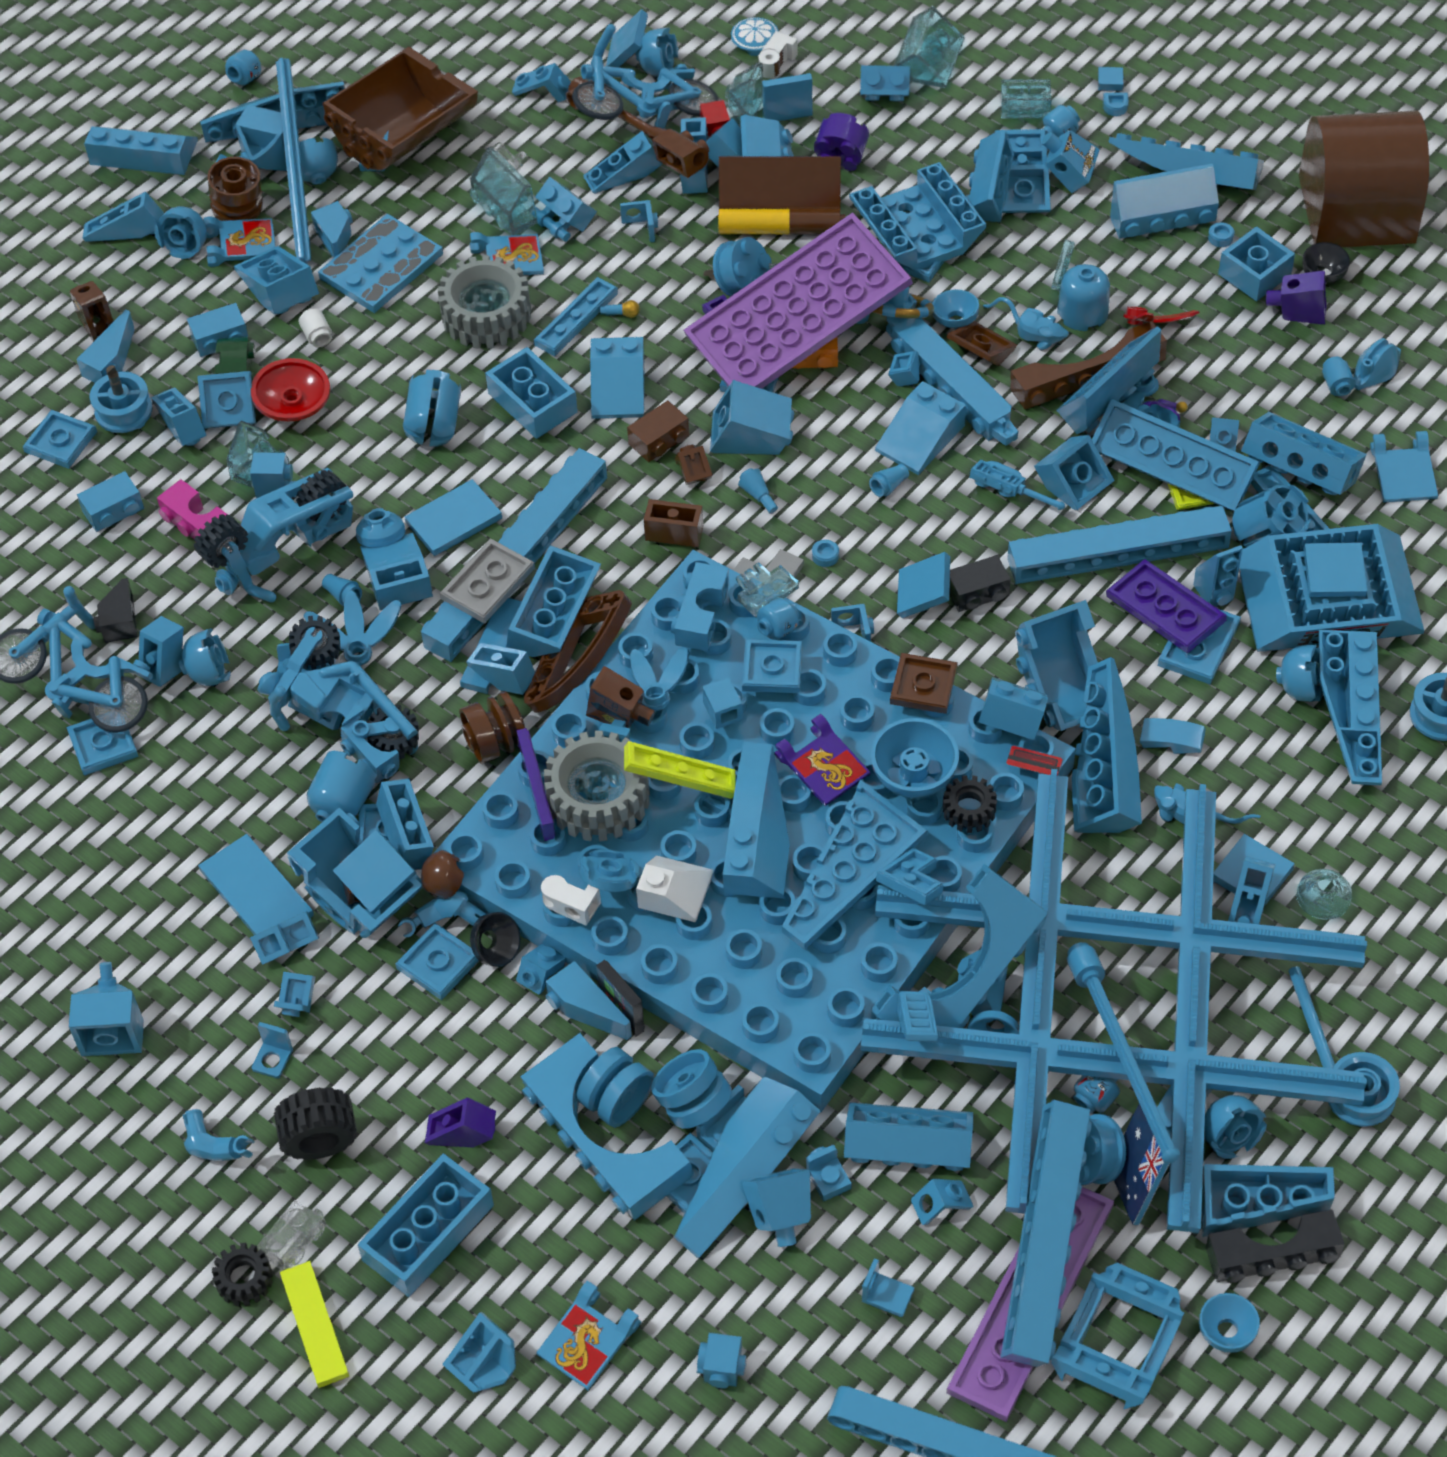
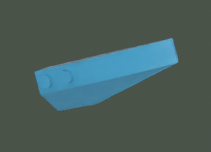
M1109 657L1088 667L1083 702L1087 703L1086 712L1080 719L1079 728L1083 729L1081 743L1077 744L1075 755L1079 756L1077 769H1074L1072 772L1074 831L1077 833H1120L1142 824L1139 768L1132 723L1115 660Z
M743 742L724 861V894L784 899L790 843L773 744Z
M764 1076L725 1123L720 1140L711 1154L710 1162L705 1173L701 1176L696 1193L686 1209L674 1238L695 1257L699 1258L748 1202L742 1181L771 1174L821 1111L798 1090Z

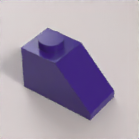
M468 1097L429 1115L425 1143L434 1146L473 1148L493 1139L495 1132L496 1110Z

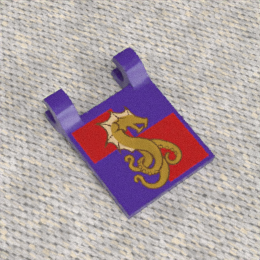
M819 714L811 720L813 726L810 727L811 732L817 739L795 753L791 744L784 738L775 745L778 750L774 755L780 762L788 765L822 804L827 806L858 784L860 780L868 777L871 772L833 732L827 719L822 714Z

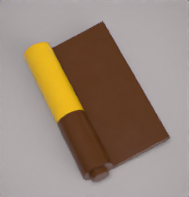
M719 156V234L824 233L845 218V214H840L841 156Z

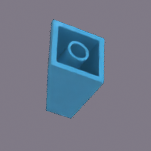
M733 380L713 410L710 452L779 455L785 445L789 446L793 437V431L790 430L794 417V410H791L792 398Z

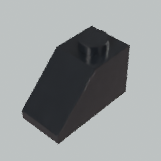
M122 578L97 604L98 616L94 617L96 632L102 633L105 643L138 637L133 593L128 578Z

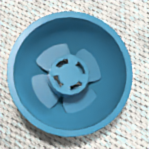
M907 718L887 725L877 734L871 747V763L879 781L891 792L907 798H924L943 789L954 776L959 761L958 745L951 733L938 723L922 718Z

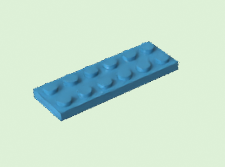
M1111 399L1092 438L1101 455L1218 506H1223V508L1232 512L1242 502L1260 465L1254 459Z

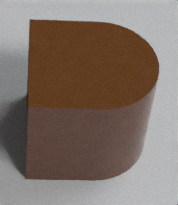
M1419 111L1311 117L1305 137L1299 180L1313 244L1329 242L1340 247L1412 244L1417 242L1429 183L1428 138L1425 123Z

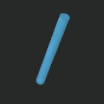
M1292 967L1288 972L1323 1068L1333 1069L1335 1063L1300 967Z

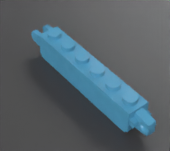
M887 316L889 324H887L886 330L892 338L891 346L897 354L917 351L919 353V373L923 376L925 382L965 404V419L978 434H982L988 441L995 438L1005 446L1018 439V430L1010 421L1011 405L922 318L907 319Z

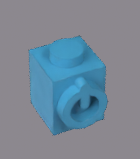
M709 1333L708 1342L700 1343L697 1373L703 1374L704 1382L716 1388L737 1386L738 1375L744 1376L746 1367V1356L742 1355L741 1337Z

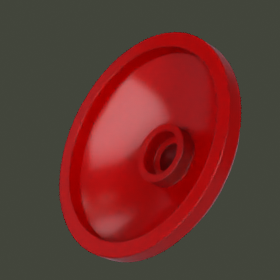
M288 358L272 362L263 367L252 381L251 398L253 404L263 415L278 421L290 422L309 418L325 406L330 396V382L324 370L315 363L303 359Z

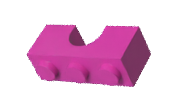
M182 479L157 497L160 516L167 523L172 522L176 525L184 536H190L195 539V536H200L198 533L199 529H204L206 527L204 524L207 521L211 523V518L215 516L219 518L220 514L227 515L218 506L209 513L199 515L198 513L203 510L199 492Z

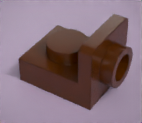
M688 445L682 447L680 452L677 453L675 461L676 464L680 465L686 485L712 478L713 475L703 446L695 448V445Z

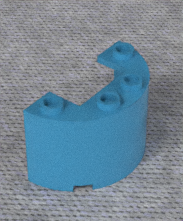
M1086 600L1023 622L1018 630L1015 631L1019 658H1016V665L1019 672L1024 674L1027 682L1025 687L1047 694L1048 700L1043 717L1049 728L1053 727L1058 731H1063L1080 724V719L1086 712L1087 703L1083 702L1088 667L1098 663L1087 632L1088 629L1095 627Z
M338 808L289 850L287 856L296 876L303 875L304 883L306 884L304 888L315 902L344 929L352 934L360 931V936L366 938L422 889L423 885L419 876L415 874L374 914L370 913L361 902L349 905L342 881L333 870L362 843L360 840V823L351 813L346 814Z

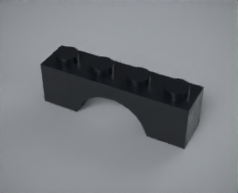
M1331 1209L1302 1215L1297 1234L1291 1240L1280 1245L1257 1243L1250 1239L1240 1228L1209 1234L1205 1248L1216 1283L1222 1281L1235 1283L1247 1276L1258 1275L1259 1277H1265L1281 1269L1299 1270L1311 1263H1332L1341 1257L1345 1243L1334 1211Z

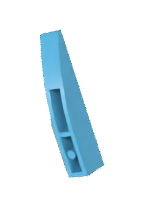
M344 82L294 89L298 129L327 125L324 120L325 111L323 103L345 89ZM279 94L247 102L201 121L205 143L238 138L235 124L247 105L281 112Z
M1117 133L1116 138L1109 137V143L1151 166L1167 172L1212 163L1216 184L1256 190L1264 165V160L1258 159L1259 154L1241 151L1240 156L1233 155L1234 151L1229 149L1216 148L1215 152L1205 151L1206 146L1191 144L1190 149L1180 147L1181 142L1166 140L1165 145L1156 144V139L1141 137V142L1131 140L1132 135Z
M1319 630L1320 684L1351 783L1382 785L1377 632Z

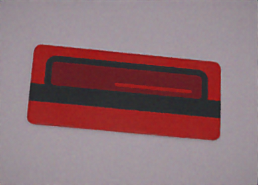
M1012 746L1006 763L1047 775L1051 774V769H1057L1058 776L1063 759Z

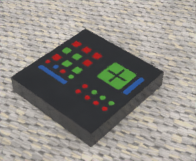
M603 960L596 965L599 988L630 1021L631 1032L637 1037L645 1029L642 1000L609 962Z

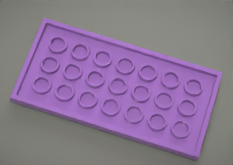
M852 212L683 331L728 387L735 380L762 389L909 287L913 282L906 271Z

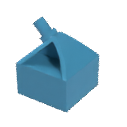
M247 105L235 124L241 149V156L238 157L252 161L261 169L287 171L281 112Z
M102 962L99 964L101 978L98 979V985L71 995L69 1029L80 1055L142 1053L144 1020L133 991L116 982V977H113L111 962Z

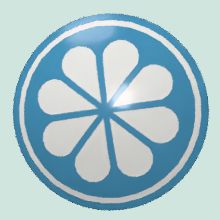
M758 17L747 18L738 22L733 27L731 40L737 47L746 50L749 55L758 56L776 31L779 32L773 22Z

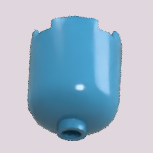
M1089 264L1077 265L1064 274L1060 287L1057 314L1064 320L1063 324L1074 330L1087 331L1088 327L1097 324L1100 327L1104 324L1109 313L1110 282L1108 276L1100 268Z
M334 750L327 753L306 795L309 807L316 814L315 817L320 822H323L338 808L346 814L351 813L354 817L358 814L376 783L377 774L370 766L362 760H358L356 764L351 760L345 759L347 756L345 752Z

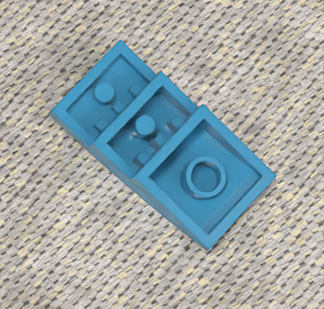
M1045 129L1006 130L1014 156L1003 213L1050 212L1049 169L1046 166L1047 148L1041 143L1045 137Z

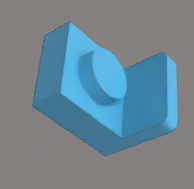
M835 1145L827 1148L819 1147L806 1157V1169L810 1171V1178L823 1202L851 1189L852 1183L837 1158Z

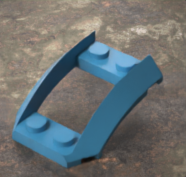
M1119 1263L1108 1266L1103 1273H1093L1076 1313L1056 1353H1054L1051 1359V1363L1061 1381L1068 1374L1125 1400L1124 1409L1143 1404L1184 1315L1179 1305L1181 1299L1178 1289ZM1105 1293L1164 1318L1140 1370L1082 1344Z

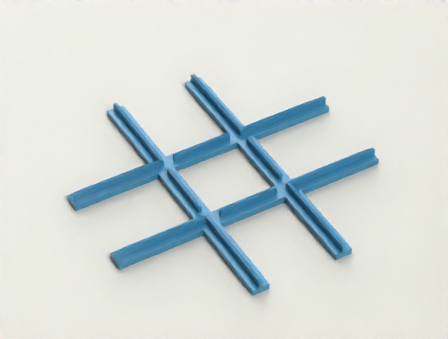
M1051 769L1050 775L1038 774L1029 898L1041 906L1048 914L1045 916L1046 921L1043 927L1037 933H1032L1026 941L1019 1034L936 1026L938 1032L937 1041H907L899 1021L864 1018L860 1051L1016 1068L1005 1212L1025 1214L1042 1109L1046 1105L1048 1072L1129 1080L1114 1045L1050 1038L1057 936L1179 949L1174 1051L1130 1047L1145 1082L1173 1085L1171 1140L1175 1148L1180 1151V1157L1177 1161L1169 1164L1167 1230L1199 1233L1201 1229L1206 1089L1362 1106L1364 1103V1089L1367 1084V1078H1364L1363 1072L1207 1055L1211 952L1363 968L1367 941H1365V936L1212 920L1216 792L1206 791L1205 784H1200L1199 790L1186 789L1180 916L1061 904L1060 890L1068 777L1057 776V769ZM878 885L875 916L984 928L982 910L972 894L943 891L942 894L928 904L923 905L885 885Z

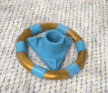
M907 287L874 310L873 313L894 318L918 319L931 315L934 311V305L928 299L909 293V287Z

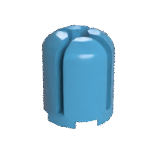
M426 370V374L419 375L414 379L412 376L409 381L403 430L406 436L416 444L423 445L429 408L434 409L429 447H439L447 444L454 436L461 397V384L458 386L456 382L449 379V373L439 370Z
M1278 484L1243 500L1238 505L1232 517L1234 534L1239 541L1245 539L1243 545L1248 547L1269 535L1305 532L1311 523V519H1308L1306 503L1309 501L1304 493L1294 485L1285 486Z

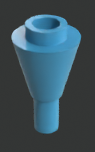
M750 468L745 470L740 475L738 486L761 502L769 514L774 513L778 506L769 496V491L760 469Z

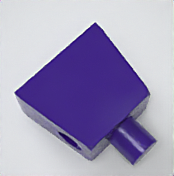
M1325 271L1285 275L1282 278L1281 290H1267L1266 306H1282V318L1286 321L1325 324L1327 308Z

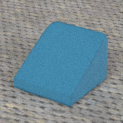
M917 351L894 355L888 375L897 386L917 384L919 382V353Z

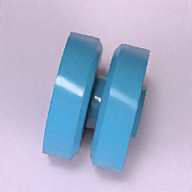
M610 1048L591 1065L584 1075L577 1091V1101L592 1112L598 1111V1117L611 1127H619L630 1120L647 1099L651 1091L654 1073L639 1062L633 1063V1057L621 1048Z
M701 1049L690 1050L669 1061L659 1070L651 1085L654 1097L661 1106L665 1107L667 1115L675 1126L682 1129L693 1128L714 1117L725 1106L732 1091L722 1072L717 1071L716 1064L710 1055Z

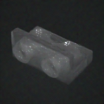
M294 1200L257 1245L258 1251L262 1249L269 1262L282 1270L289 1269L292 1265H297L304 1257L305 1249L312 1241L318 1240L324 1232L326 1222L322 1211L317 1208L312 1211Z

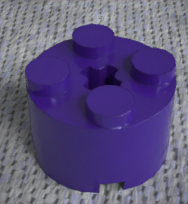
M845 113L830 114L829 118L822 120L814 143V152L817 156H841V166L848 171H854L862 160L869 139V130L864 123L863 126L856 122L857 118Z

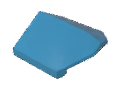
M480 1312L442 1365L473 1393L502 1385L511 1377L516 1368L514 1340L483 1312Z

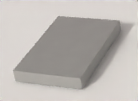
M490 538L440 592V598L485 624L535 569V564L533 561Z

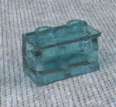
M1051 79L1001 80V119L1044 118V116L1051 112Z

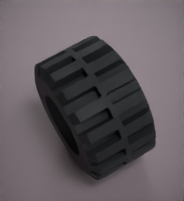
M328 1087L302 1090L279 1102L280 1105H277L274 1109L279 1147L281 1152H284V1155L304 1160L329 1157L347 1149L348 1146L355 1142L354 1139L357 1138L352 1101L350 1096L342 1090Z

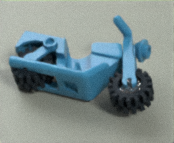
M325 468L252 500L247 505L241 525L228 514L226 516L220 514L219 518L216 516L211 518V523L207 521L204 524L206 527L199 529L198 533L200 536H195L194 540L197 542L194 543L195 551L211 567L219 568L221 565L226 568V570L220 569L216 573L215 584L220 592L231 595L239 584L249 595L267 602H274L276 594L254 585L250 574L257 575L279 560L280 555L275 544L283 534L289 536V531L291 530L311 547L312 543L323 540L327 536L350 527L353 505H351L349 499L353 498V492L329 468ZM297 495L299 498H296L295 503L291 498Z
M308 616V622H305L303 618L300 619L299 626L294 624L292 631L289 632L291 657L288 660L284 674L281 675L280 672H267L259 679L257 690L260 694L269 695L271 716L280 730H289L290 723L281 711V708L287 705L290 699H292V703L314 720H321L324 714L328 712L341 714L345 718L341 727L342 741L340 742L343 751L348 756H353L357 761L362 760L370 766L377 774L376 783L384 778H390L399 768V758H405V752L411 755L418 749L419 725L418 721H416V716L414 713L410 715V710L406 707L401 711V705L396 704L395 706L358 663L348 661L333 665L334 658L338 659L341 644L340 634L336 625L331 624V620L327 618L323 622L322 616H318L317 621L313 620V616Z

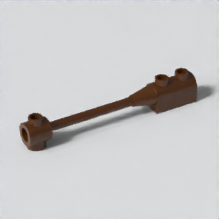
M581 76L572 80L568 92H566L567 101L572 108L578 109L572 98L574 89L579 84L592 82V80L583 79ZM586 88L578 92L579 101L587 108H591L592 88ZM605 98L601 100V108L612 113L618 109V106ZM624 109L617 116L647 134L653 142L656 159L686 178L691 177L707 164L709 158L707 143L702 139L694 142L689 131L685 130L682 133H678L673 129L651 126Z

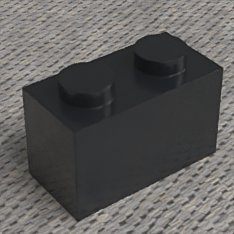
M995 555L951 569L949 595L958 612L967 609L972 610L980 605L992 601H1000L1010 596L1011 579L999 556Z

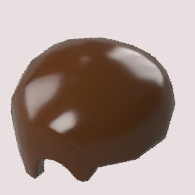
M445 850L431 854L424 862L421 871V881L424 888L429 893L443 899L452 897L460 888L464 878L463 871L456 864L460 859Z

